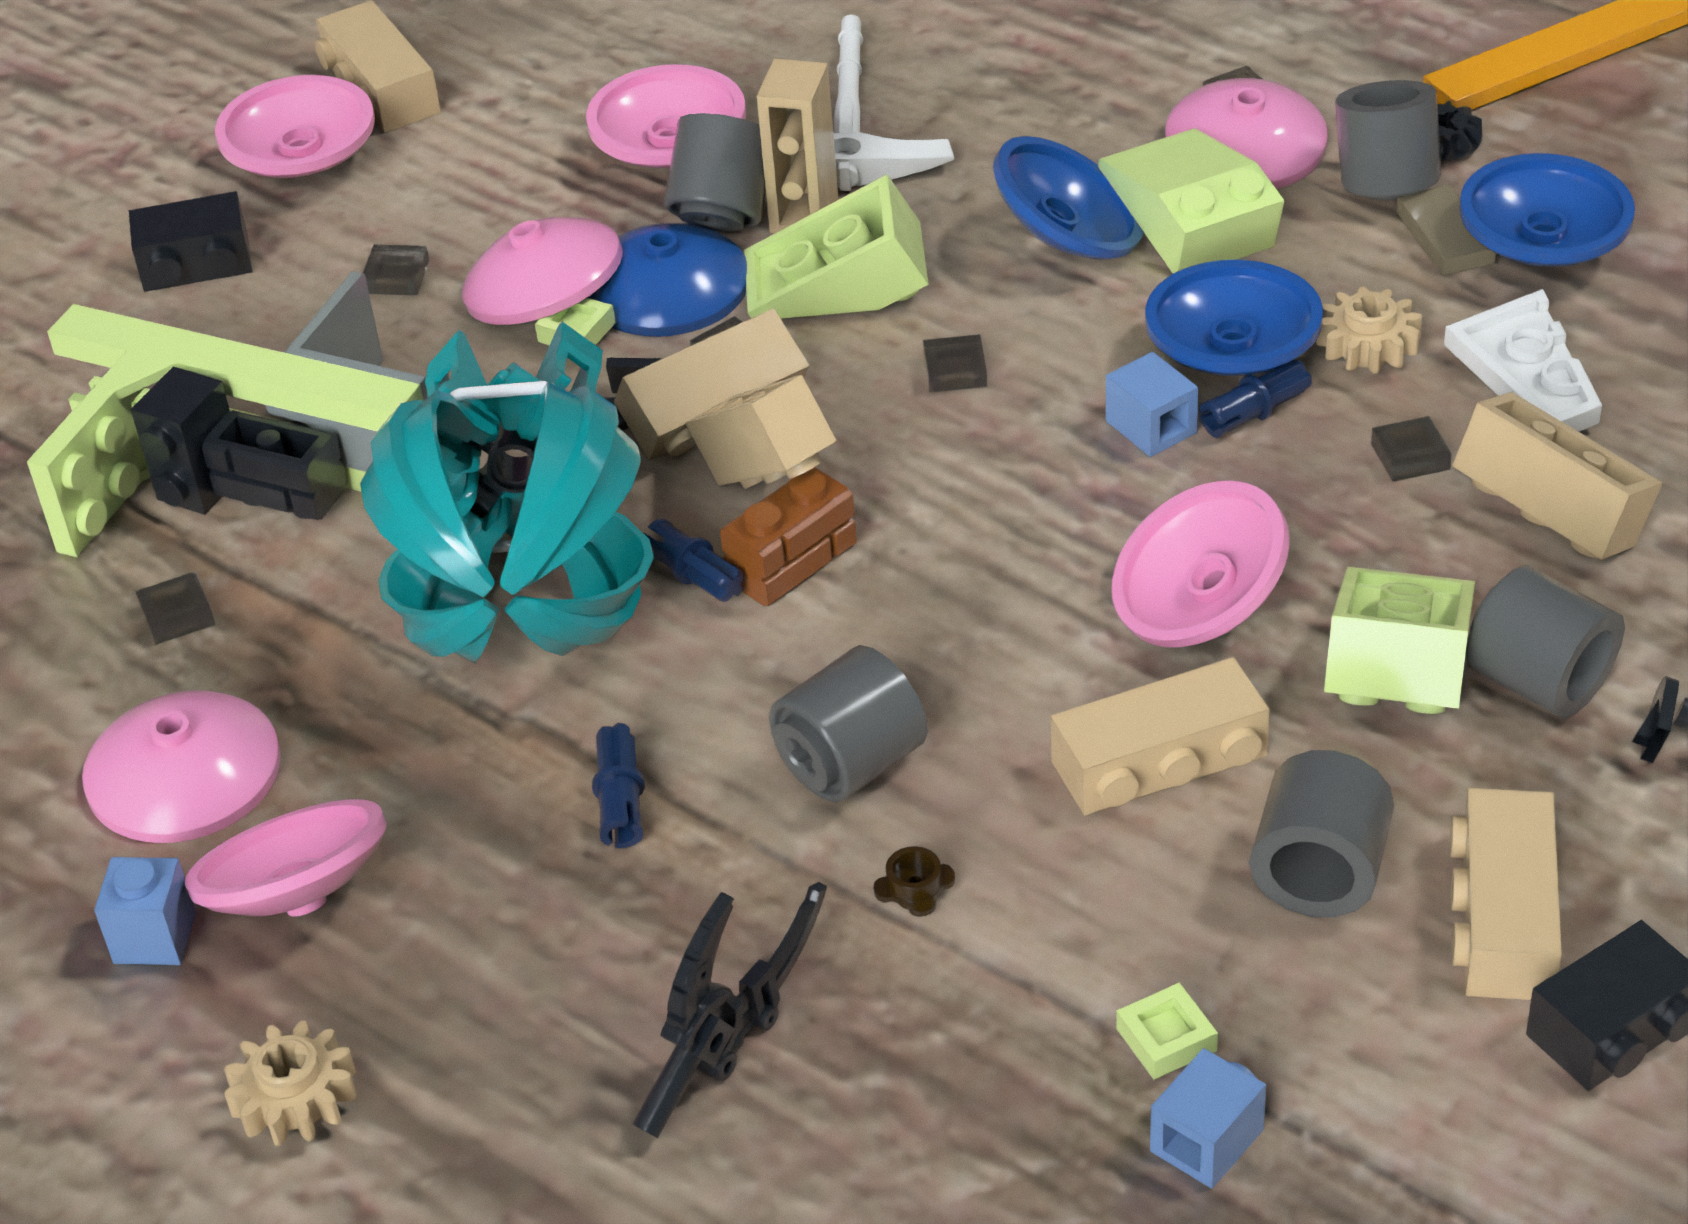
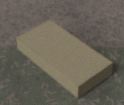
M1450 185L1431 188L1410 195L1398 196L1397 214L1442 276L1494 264L1496 253L1482 245L1465 228L1460 216V198Z

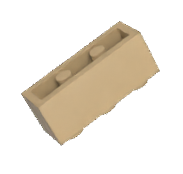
M373 0L316 19L320 39L315 41V49L321 65L325 70L331 68L336 78L357 85L368 95L372 102L375 122L384 133L441 113L433 69Z
M774 58L757 94L770 233L775 234L838 200L828 63Z
M773 308L624 376L614 403L648 460L666 452L673 457L688 451L696 445L685 424L686 422L733 395L798 375L804 377L810 365Z
M802 375L733 395L685 423L718 486L740 482L743 489L756 485L763 480L768 484L786 475L791 479L809 471L822 462L818 452L837 441Z
M1513 392L1477 402L1452 467L1472 478V484L1477 489L1487 494L1504 498L1520 508L1522 516L1528 521L1552 528L1571 540V546L1579 553L1601 560L1635 547L1663 483Z
M1231 657L1050 715L1051 762L1085 816L1109 807L1121 806L1130 800L1170 787L1182 786L1191 780L1234 766H1242L1252 760L1267 756L1270 709L1236 659Z
M1468 788L1465 816L1452 815L1450 827V857L1463 858V869L1453 868L1451 911H1464V923L1454 922L1452 966L1465 967L1466 996L1531 1000L1533 988L1559 972L1562 957L1554 793Z

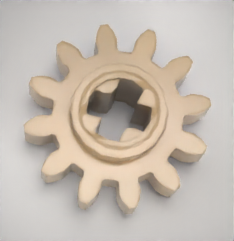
M1360 287L1358 293L1352 296L1337 292L1335 305L1322 304L1323 323L1316 344L1326 347L1325 358L1327 360H1336L1344 357L1346 360V370L1351 371L1359 366L1369 368L1372 373H1378L1380 366L1387 362L1394 367H1402L1403 354L1417 355L1421 336L1422 314L1411 312L1412 300L1403 299L1395 303L1390 289L1379 293L1371 292L1366 287Z
M301 1020L294 1027L293 1035L282 1036L281 1031L276 1026L270 1025L266 1030L267 1042L261 1047L250 1041H243L240 1044L245 1064L232 1063L225 1066L224 1071L230 1088L224 1092L231 1116L232 1118H241L245 1133L250 1138L258 1135L268 1126L275 1146H280L288 1137V1131L299 1129L301 1136L308 1142L312 1141L315 1137L314 1123L317 1120L323 1119L326 1123L339 1124L342 1121L336 1101L349 1102L356 1099L357 1094L352 1080L356 1070L349 1047L339 1048L335 1032L331 1028L322 1031L316 1038L312 1039L306 1021Z

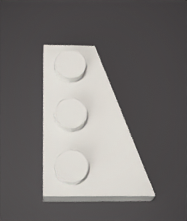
M1543 289L1446 326L1444 345L1498 396L1513 392L1578 432L1600 423L1602 404L1579 359L1571 357L1565 345L1566 333L1560 321H1553L1548 311L1549 300Z

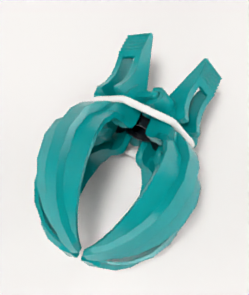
M563 321L556 329L536 377L513 362L506 369L500 370L488 384L465 333L458 330L428 364L425 378L428 398L425 401L413 400L401 403L381 425L371 441L373 461L360 482L364 509L380 534L397 549L386 560L378 579L381 599L403 618L404 635L409 641L431 656L445 657L455 653L473 663H476L481 657L499 613V608L484 598L495 583L493 576L488 570L491 553L508 552L500 585L501 588L512 595L536 582L561 564L563 565L568 575L574 599H543L516 595L504 609L505 613L509 615L531 641L550 653L564 656L581 645L605 642L614 636L633 616L641 598L640 583L645 578L654 559L650 539L626 516L616 512L633 487L641 463L639 448L618 427L619 419L616 406L596 392L597 381L602 368L603 350ZM567 358L580 367L569 392L565 391L572 381L565 374ZM450 370H451V379L449 378V376H448V374H447ZM512 449L521 450L528 455L513 457L505 451ZM483 450L488 454L487 463L479 469ZM504 533L512 537L511 540H499Z

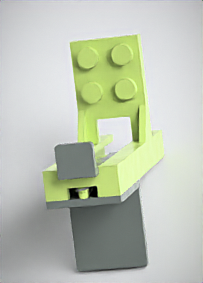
M355 271L349 274L285 352L72 304L47 331L54 354L109 367L110 369L103 377L94 376L89 382L91 391L87 395L73 393L68 399L72 412L30 457L27 464L56 552L78 557L90 541L102 531L104 525L125 500L135 492L137 486L142 481L150 478L130 409L150 390L145 387L158 382L173 366L221 380L227 396L264 404L269 414L283 418L281 422L336 434L341 453L339 461L343 462L347 478L345 488L360 492V482L373 461L372 439L381 425L401 403L413 400L425 401L428 398L425 385L426 377L380 366L383 356L364 273Z

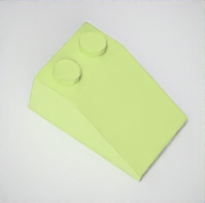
M1196 128L1099 159V169L1173 274L1187 267L1205 262L1236 260L1272 248L1275 245L1284 205L1283 197L1257 162Z
M888 174L744 250L747 261V313L751 318L773 308L780 319L880 310L896 301H905L913 297L921 288L929 285L921 223Z
M1347 566L1332 614L1324 692L1339 694L1341 701L1354 705H1374L1378 703L1379 699L1405 702V707L1409 710L1426 714L1442 713L1445 711V707L1459 709L1475 581Z

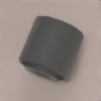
M1388 80L1359 85L1338 95L1335 100L1340 173L1341 183L1346 191L1371 199L1389 200L1397 199L1398 196L1410 195L1426 190L1439 181L1442 173L1437 91L1432 85L1419 81Z
M697 113L681 116L677 123L664 207L671 214L688 224L703 226L715 231H738L742 228L757 226L762 219L766 195L759 124L720 114Z
M1524 565L1513 569L1492 587L1478 607L1468 635L1466 648L1468 665L1470 668L1549 712L1566 719L1577 714L1587 705L1603 685L1622 645L1625 630L1624 618L1614 610L1544 573Z
M863 645L850 649L775 701L771 706L768 717L771 735L789 771L817 796L835 803L849 798L922 745L928 733L926 714L917 693L906 676L889 658L874 648Z
M1310 750L1289 757L1275 770L1249 860L1253 880L1266 897L1287 910L1310 917H1338L1352 913L1371 899L1377 882L1394 811L1391 787L1379 771L1358 757L1335 750Z

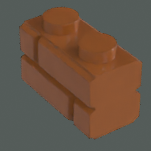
M814 467L799 476L791 478L789 482L760 502L749 506L743 514L720 529L721 545L723 552L726 554L723 558L743 572L744 577L740 584L744 587L742 592L761 605L769 606L829 563L832 557L840 555L857 542L855 521L851 518L855 515L852 492L845 485Z

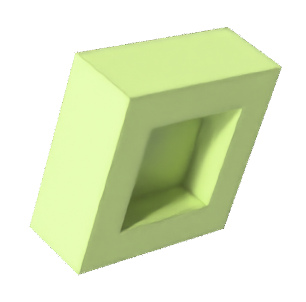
M585 298L563 311L539 319L535 323L538 342L550 345L558 325L563 321L596 345L616 323L613 305Z
M1180 982L1116 1010V1029L1153 1080L1188 1065L1203 1048L1212 1053L1217 1051L1218 1032Z

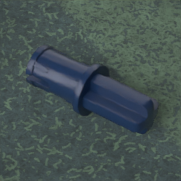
M1292 360L1258 378L1253 375L1241 378L1239 386L1201 403L1199 411L1203 415L1200 416L1203 427L1212 437L1219 438L1255 418L1261 421L1269 418L1275 406L1303 393L1306 388L1310 387L1312 377L1306 371L1304 363L1300 360Z
M657 519L648 525L649 529L663 537V541L658 542L644 533L650 539L654 558L671 568L673 576L679 582L687 585L695 584L722 602H727L733 595L738 597L742 593L744 587L740 584L744 577L743 572L714 553L713 546L709 541L700 537L691 538L665 519Z
M618 722L613 727L602 726L596 734L598 773L592 779V791L599 799V833L601 841L609 846L613 842L612 829H614L615 848H628L640 842L644 835L639 796L642 795L645 789V780L643 774L637 770L635 738L630 734L628 725Z

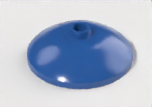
M1020 136L1006 141L996 154L993 162V171L1003 200L1022 226L1041 242L1065 253L1100 260L1126 256L1140 242L1143 230L1101 172L1098 164L1060 143L1031 136Z
M1532 153L1502 158L1478 169L1463 186L1459 210L1465 228L1476 240L1492 252L1523 264L1560 267L1594 260L1620 245L1631 231L1635 205L1633 197L1625 184L1608 170L1575 157L1559 154Z
M660 223L643 226L618 236L623 250L621 262L611 278L587 298L613 305L616 323L612 328L619 331L655 337L690 333L720 321L741 303L746 295L747 261L742 250L733 241L709 228L688 223Z
M1250 260L1211 261L1182 269L1170 275L1156 286L1150 294L1145 308L1147 333L1153 343L1163 353L1191 369L1227 376L1263 373L1291 362L1315 343L1323 323L1321 299L1306 280L1279 266Z

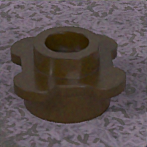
M918 846L905 847L897 850L888 858L885 867L886 876L878 878L874 882L873 889L874 895L879 901L884 903L893 901L901 907L908 909L909 913L913 916H927L935 911V900L941 892L953 887L955 884V872L949 865L941 864L938 856L931 850Z

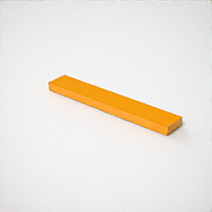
M1617 0L1424 75L1423 83L1432 85L1437 91V104L1444 105L1446 102L1451 101L1453 107L1466 106L1473 110L1687 25L1688 0Z

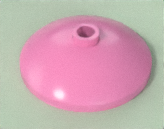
M659 65L632 71L606 84L590 101L586 112V120L590 138L599 149L608 155L635 166L670 168L677 123L681 116L709 113L745 119L746 106L744 95L738 85L719 72L693 65Z
M323 75L291 76L258 85L232 100L218 117L215 126V136L222 155L233 165L245 171L272 178L301 177L330 169L355 154L372 133L375 116L372 102L368 95L357 85L349 81Z
M1256 78L1226 79L1207 84L1195 90L1175 105L1167 118L1165 130L1166 138L1194 128L1257 162L1276 189L1293 184L1311 173L1321 162L1327 146L1326 122L1313 103L1285 85Z
M549 217L520 223L498 238L473 264L463 284V302L472 317L481 322L494 325L520 324L556 314L584 300L611 278L622 259L623 250L621 243L612 228L588 218Z
M1239 481L1206 483L1172 497L1141 522L1127 540L1118 557L1111 588L1113 604L1118 616L1135 636L1145 642L1161 647L1192 646L1210 641L1230 632L1259 609L1271 594L1283 572L1288 557L1290 539L1285 516L1266 492L1256 486Z
M211 691L170 693L135 706L117 718L104 730L86 757L82 774L83 788L88 804L97 819L110 830L122 836L152 843H173L193 840L232 825L252 811L263 800L274 784L279 771L280 746L275 729L267 716L260 709L241 698Z
M362 799L332 801L286 813L247 829L208 852L188 871L185 877V887L194 903L215 912L256 917L287 912L292 917L308 914L322 907L327 901L326 896L351 880L374 853L385 832L386 819L381 807L377 803Z

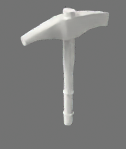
M856 15L845 16L841 21V32L838 35L840 58L836 71L839 79L833 130L837 187L840 188V191H851L853 186L868 185L886 174L892 180L929 170L954 160L948 139L901 140L860 132L859 76L862 73L860 46L863 43L861 20Z

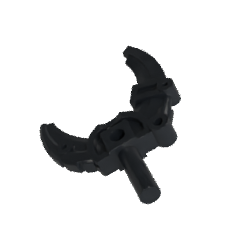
M817 882L809 886L805 900L799 907L779 947L768 962L759 959L739 981V994L737 996L733 994L729 987L721 983L711 982L717 949L727 920L734 907L732 905L733 897L724 892L717 896L691 938L676 972L668 1000L667 1019L660 1035L674 1044L675 1048L632 1124L658 1139L696 1069L719 1081L727 1080L737 1063V1055L735 1053L744 1045L743 1037L754 1025L766 1031L771 1029L779 1014L777 1009L780 1001L779 989L794 967L809 938L819 914L827 885Z

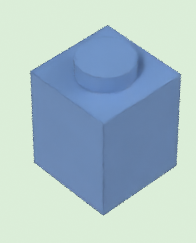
M1153 351L1106 375V422L1149 457L1197 433L1198 386Z
M111 857L94 911L113 964L181 965L196 910L185 887V876L179 858Z
M1203 1048L1151 1105L1150 1152L1213 1189L1264 1130L1266 1084L1258 1080L1245 1066L1236 1062H1227Z

